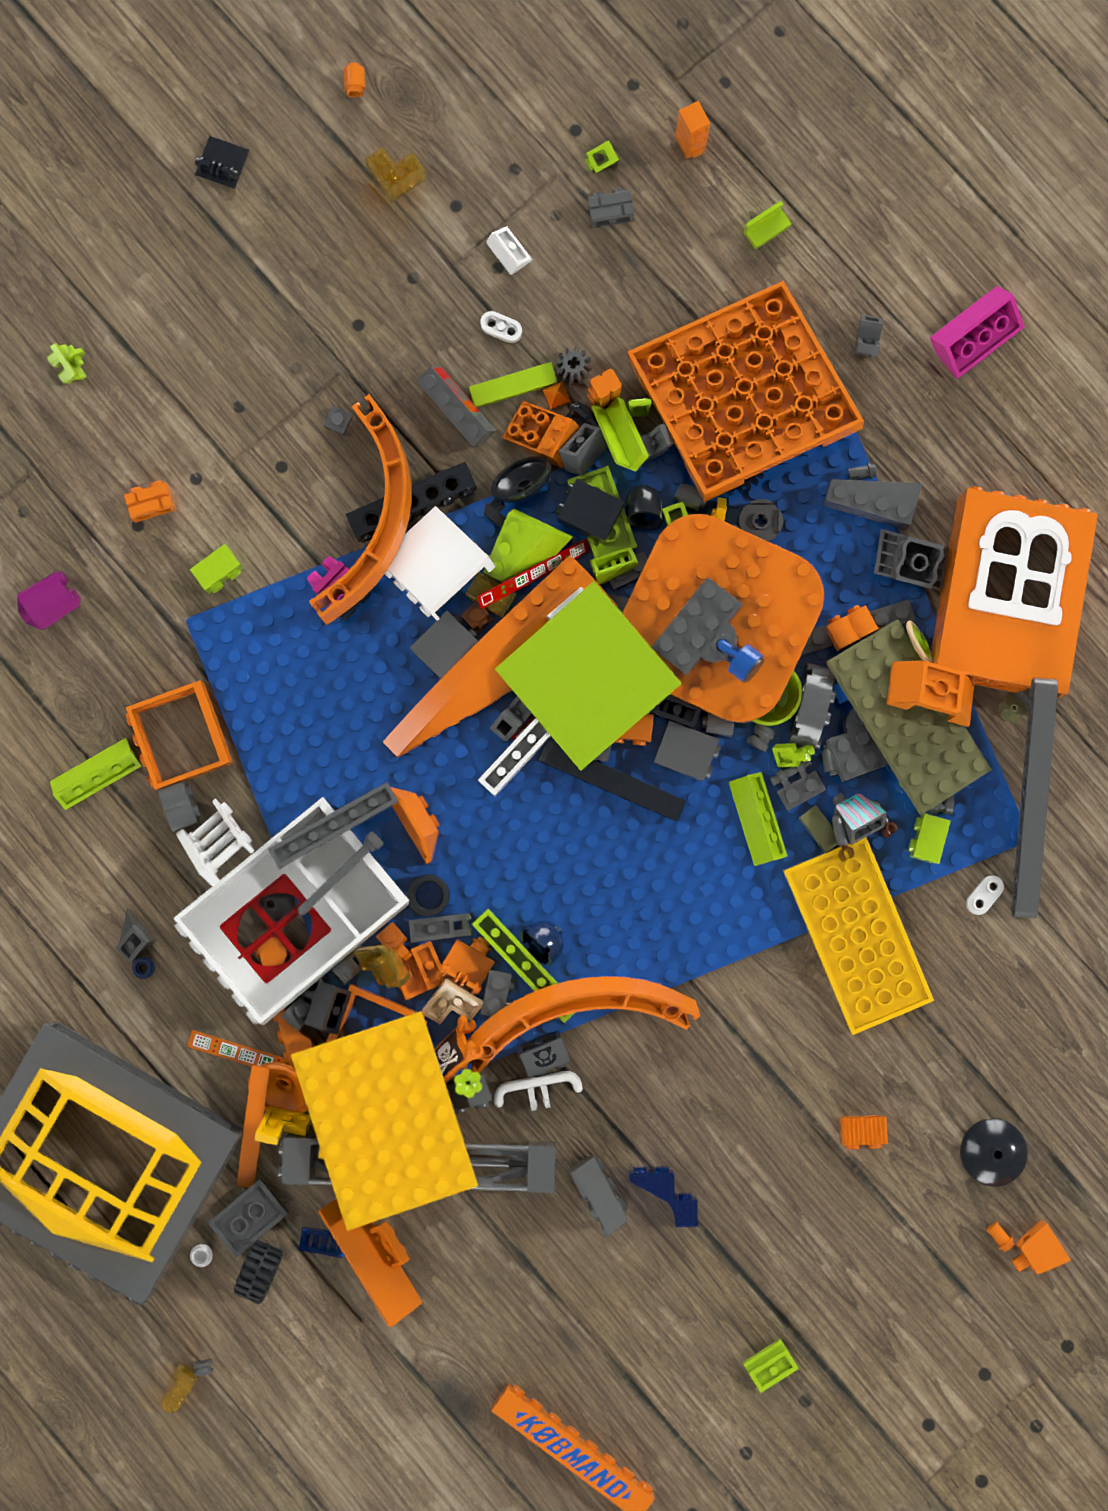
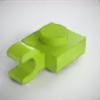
M795 743L775 744L772 748L778 767H798L801 761H810V755L815 754L813 745H806L797 749Z

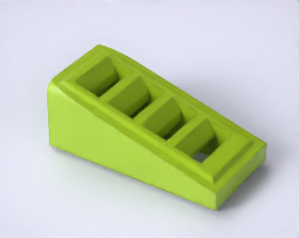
M643 398L627 401V409L631 417L648 416L650 414L651 399Z
M628 547L591 559L590 564L595 580L600 585L638 566V561L632 547ZM628 557L629 561L625 562L624 558Z

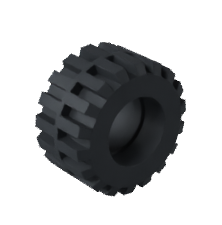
M260 1240L255 1241L236 1280L234 1294L260 1304L265 1299L283 1257V1250Z

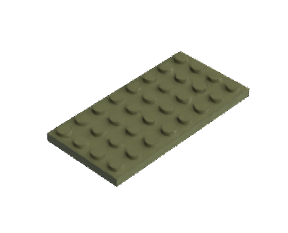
M897 619L830 659L826 664L921 815L992 769L966 727L948 722V714L917 705L908 710L887 705L892 663L897 661H923L913 648L908 634Z

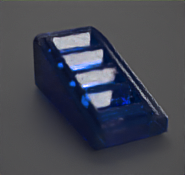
M302 1228L299 1250L337 1258L345 1256L339 1245L337 1246V1242L329 1230ZM310 1234L313 1235L312 1246H309ZM319 1236H322L321 1247H318ZM328 1238H331L330 1248H327Z

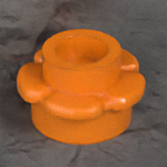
M480 936L478 939H472L473 942L470 947L484 956L488 950L491 951V948L488 947L490 943Z

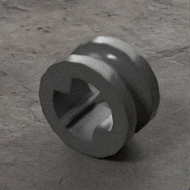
M212 1359L193 1362L192 1367H195L193 1375L202 1376L213 1373L214 1370L210 1366L213 1363Z

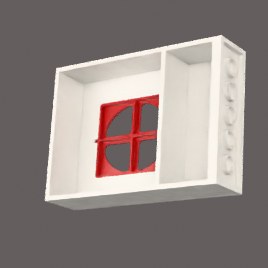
M323 797L222 878L219 883L211 887L173 918L177 922L174 927L185 938L188 936L191 939L188 944L199 955L202 953L205 956L203 960L205 965L211 971L218 972L220 975L217 978L225 989H232L234 992L231 995L239 1006L243 1007L245 1005L249 1010L246 1015L254 1024L265 1025L409 905L407 897L372 855L368 853L308 911L312 917V932L303 950H297L283 934V928L300 915L298 908L363 846L352 831L349 830L281 869L278 868L268 848L333 813L334 810ZM282 893L295 896L299 900V905L278 922H274L259 904L261 898L271 894ZM251 908L267 925L268 929L247 948H242L238 942V927L246 910ZM272 937H276L291 955V959L288 962L275 966L260 965L251 959V954Z

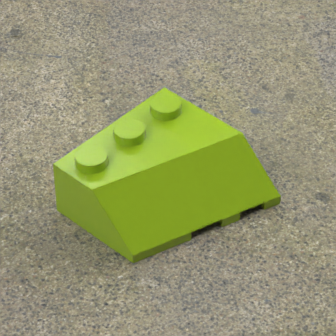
M513 508L505 519L489 557L496 567L490 572L484 569L483 573L505 582L542 561L556 556L573 536Z

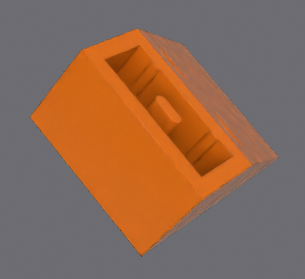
M522 401L502 438L534 456L547 458L550 464L563 469L564 464L559 451L580 427L573 419Z

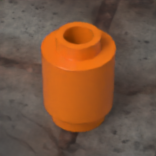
M356 62L348 63L343 68L344 90L349 97H361L366 89L365 68Z

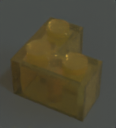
M383 147L365 159L367 169L391 203L427 179L424 167L413 152L396 164H394Z

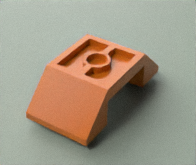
M928 661L893 662L887 705L905 710L914 705L946 713L948 714V722L968 727L970 726L974 683L963 671Z

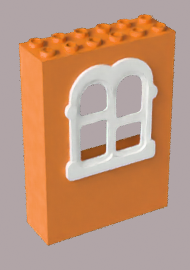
M977 486L967 488L957 498L943 588L940 595L931 646L932 663L965 672L974 685L1014 693L1030 689L1032 678L1057 679V700L1068 695L1098 514L1092 513L1087 508H1078L1077 510L1070 508L1067 504H1048V501L1036 499L1035 501L1027 500L1022 495L1007 496L1002 491L987 492ZM1011 527L1019 532L1021 548L1018 556L998 553L993 550L994 538L999 529ZM1039 534L1051 536L1057 544V554L1052 574L1032 571L1027 568L1032 539ZM992 561L1014 565L1017 568L1011 601L989 598L985 594L989 567ZM1026 579L1050 584L1051 590L1047 608L1029 606L1021 602L1024 581Z

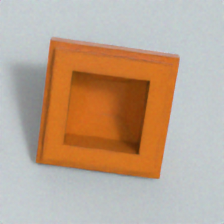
M563 381L543 389L550 409L571 402Z

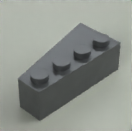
M832 479L828 485L822 506L907 530L911 525L923 483Z

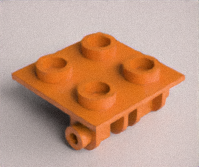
M457 939L434 978L441 982L447 978L475 996L480 992L481 985L495 961Z

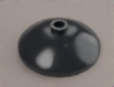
M531 456L509 465L492 482L491 493L493 497L502 502H516L535 495L549 479L552 470L550 462L542 456Z
M995 1118L981 1120L972 1125L962 1138L960 1145L962 1165L974 1180L983 1185L996 1187L1011 1183L1022 1173L1027 1162L1028 1149L1026 1141L1021 1132L1007 1121ZM997 1150L1001 1152L999 1158L994 1157V1152Z

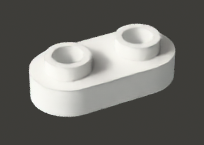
M494 311L486 312L481 318V328L486 334L508 343H515L520 340L522 327L516 320ZM495 322L496 325L494 327H489L488 323ZM514 330L515 334L510 336L508 335V331Z
M997 876L983 878L966 900L968 911L975 915L986 913L1003 892L1004 884L1002 880ZM992 882L996 884L994 891L989 888ZM978 899L982 901L980 908L975 904Z

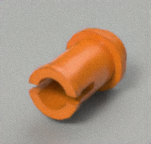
M994 1222L986 1229L999 1245V1250L1002 1249L1006 1252L1014 1246L1013 1237H1009L998 1222Z

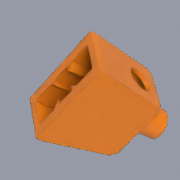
M1040 1220L1016 1242L1021 1255L1011 1260L1018 1272L1030 1266L1033 1272L1041 1274L1065 1264L1071 1259L1048 1223Z

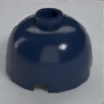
M544 921L535 922L527 926L520 933L522 943H528L530 946L528 951L543 965L549 962V966H551L560 957L564 948V941L561 936L562 931L555 924L551 925Z

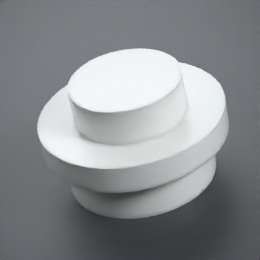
M198 1244L190 1252L191 1262L197 1267H205L212 1261V1249L206 1244Z

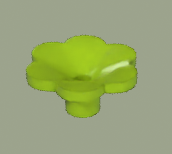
M464 1069L461 1074L456 1075L454 1078V1082L457 1085L456 1092L459 1095L464 1094L467 1098L473 1097L475 1092H479L482 1089L480 1074L472 1072L470 1069Z

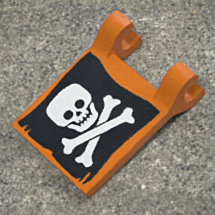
M464 1015L458 1018L457 1027L434 1049L445 1084L469 1061L478 1059L484 1054L481 1045L475 1048L473 1041L467 1043L464 1034L473 1032L476 1029V1023L473 1019L468 1023Z

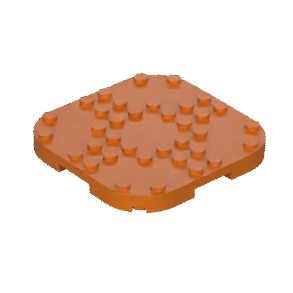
M704 514L683 516L670 523L658 537L622 614L652 647L707 577L740 601L743 607L730 622L738 637L737 647L742 649L749 644L764 655L765 659L761 668L750 681L743 683L728 672L730 663L726 660L718 663H709L700 659L686 676L657 652L656 654L682 683L670 693L671 695L726 721L744 723L756 720L769 713L778 703L817 622L824 602V589L821 578L816 569L799 555L718 518Z

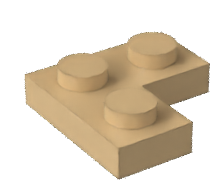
M446 978L424 1006L422 1013L438 1024L443 1022L451 1010L461 1016H466L471 1021L482 1007L483 1001Z

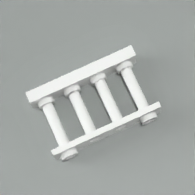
M216 799L212 802L218 811L197 830L188 834L182 828L176 833L198 873L213 887L220 882L216 875L217 869L242 846L250 853L254 851L250 845L252 839L244 831H241L231 816L232 809L225 802L220 804ZM222 818L224 819V820H223L216 828H214L207 836H205L201 841L199 840L205 833H207V832H208L214 825H216ZM230 828V830L224 836H222L215 844H213L207 851L205 850V848H207L214 840H216L224 831ZM236 838V840L229 847H227L220 855H218L213 861L211 860V858L214 857L221 849H223L231 840Z

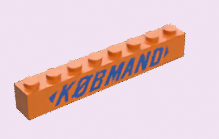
M509 1383L506 1385L492 1405L491 1411L623 1511H647L655 1499L654 1492L652 1491L653 1488L643 1480L639 1482L634 1478L635 1475L631 1470L623 1467V1469L615 1464L616 1460L608 1453L603 1455L597 1450L598 1447L589 1439L583 1440L579 1437L580 1433L572 1426L567 1428L561 1423L562 1420L555 1413H547L542 1409L543 1405L534 1398L532 1400L524 1395L525 1392L519 1386H511Z

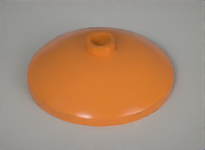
M277 1062L260 1065L261 1067L270 1068L264 1110L267 1111L269 1106L298 1113H304L308 1110L295 1067ZM249 1077V1080H248V1090H249V1084H250V1077Z

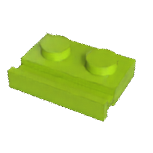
M778 1339L742 1362L760 1393L799 1369L781 1339Z

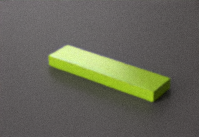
M552 362L469 386L474 405L480 408L557 384L558 381Z

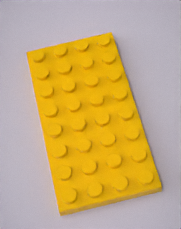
M867 837L853 845L847 843L848 847L853 848L855 853L851 859L846 851H844L845 861H841L838 858V852L841 850L840 846L783 870L852 1035L934 1001Z

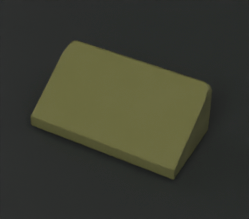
M816 805L798 818L824 853L829 852L837 845L833 827Z

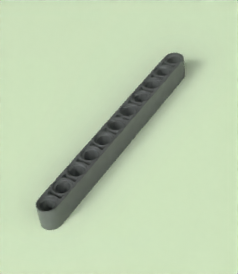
M1032 678L1030 686L1011 907L1013 917L1037 918L1058 693L1057 679Z

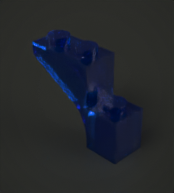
M635 1166L633 1170H628L631 1183L661 1198L670 1205L674 1214L675 1227H698L697 1198L692 1196V1193H679V1197H675L674 1171L669 1170V1166H656V1170H647L646 1166Z

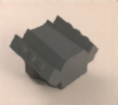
M881 529L874 573L942 591L949 547Z

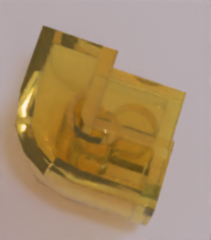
M375 944L364 946L354 951L363 971L371 970L379 986L386 985L387 988L403 986L411 977L402 958L392 947Z

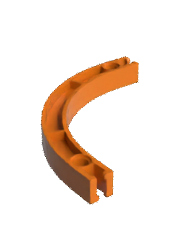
M370 394L364 398L368 403L367 407L369 410L374 408L372 412L365 416L360 409L361 405L359 402L354 404L352 408L374 438L381 455L385 475L383 509L375 533L357 562L334 584L309 601L326 625L364 598L379 582L398 553L410 517L412 483L406 454L395 430ZM344 594L341 600H337L339 595ZM330 603H332V604H331L327 609H325L323 612L320 610V609L324 608L325 606L329 605Z
M609 976L570 980L545 987L517 999L485 1021L467 1040V1043L473 1041L475 1048L481 1045L484 1050L482 1057L471 1060V1071L480 1073L506 1045L526 1031L546 1021L575 1012L595 1009L633 1010L657 1016L686 1030L690 1027L687 1014L692 1015L691 1017L694 1020H697L701 1015L696 1000L650 981Z

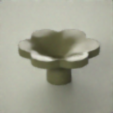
M1007 696L1004 698V702H1000L998 705V710L1001 712L1000 717L1004 721L1009 720L1012 723H1016L1020 717L1025 715L1023 701L1020 698L1014 699L1012 696Z

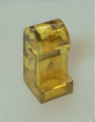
M181 1364L172 1375L177 1381L161 1401L163 1410L168 1413H174L181 1407L199 1377L194 1376L193 1371Z

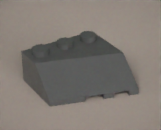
M593 1154L570 1167V1174L585 1202L589 1201L588 1207L596 1222L600 1221V1231L605 1238L628 1221L625 1212L628 1208L622 1197L617 1198L614 1192L617 1188L612 1178H606L603 1172L606 1168L601 1158L596 1159Z

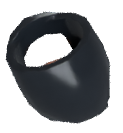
M648 485L632 487L626 499L627 522L637 528L657 530L663 522L661 498L658 491ZM644 513L653 514L657 519L646 521Z

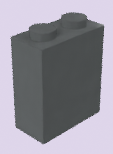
M446 611L410 647L411 651L439 679L478 642L477 638L479 636L470 627L466 630L461 625L463 620L455 612L450 614Z
M669 721L653 764L703 782L705 778L709 779L712 773L713 766L710 763L712 758H717L721 748L720 745H717L719 739Z

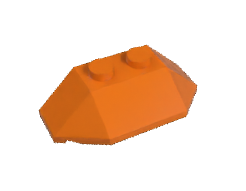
M391 787L399 802L392 806L426 864H430L433 860L439 835L437 827L440 824L434 814L431 816L428 814L425 808L429 806L422 795L418 797L416 793Z

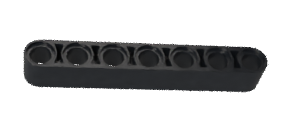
M548 740L538 760L676 822L679 821L686 805V801L595 760L580 770L558 744Z

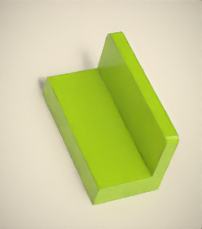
M779 201L745 224L743 233L755 250L791 227L792 223L782 211L784 205L782 201Z

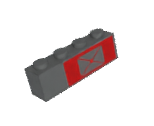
M431 366L417 380V383L472 446L483 445L497 431L441 366Z

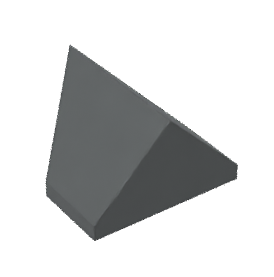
M127 908L120 941L116 949L129 963H132L156 940Z

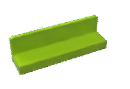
M616 397L606 410L593 405L591 408L615 463L636 472L649 455L624 400Z
M124 738L51 780L53 796L66 810L142 766L141 762L131 750L127 738Z
M762 772L730 781L729 786L754 865L757 866L787 857Z

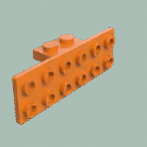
M337 1198L318 1211L388 1327H393L422 1304L421 1298L401 1267L410 1258L405 1247L397 1239L394 1229L387 1221L378 1225L371 1222L347 1231Z

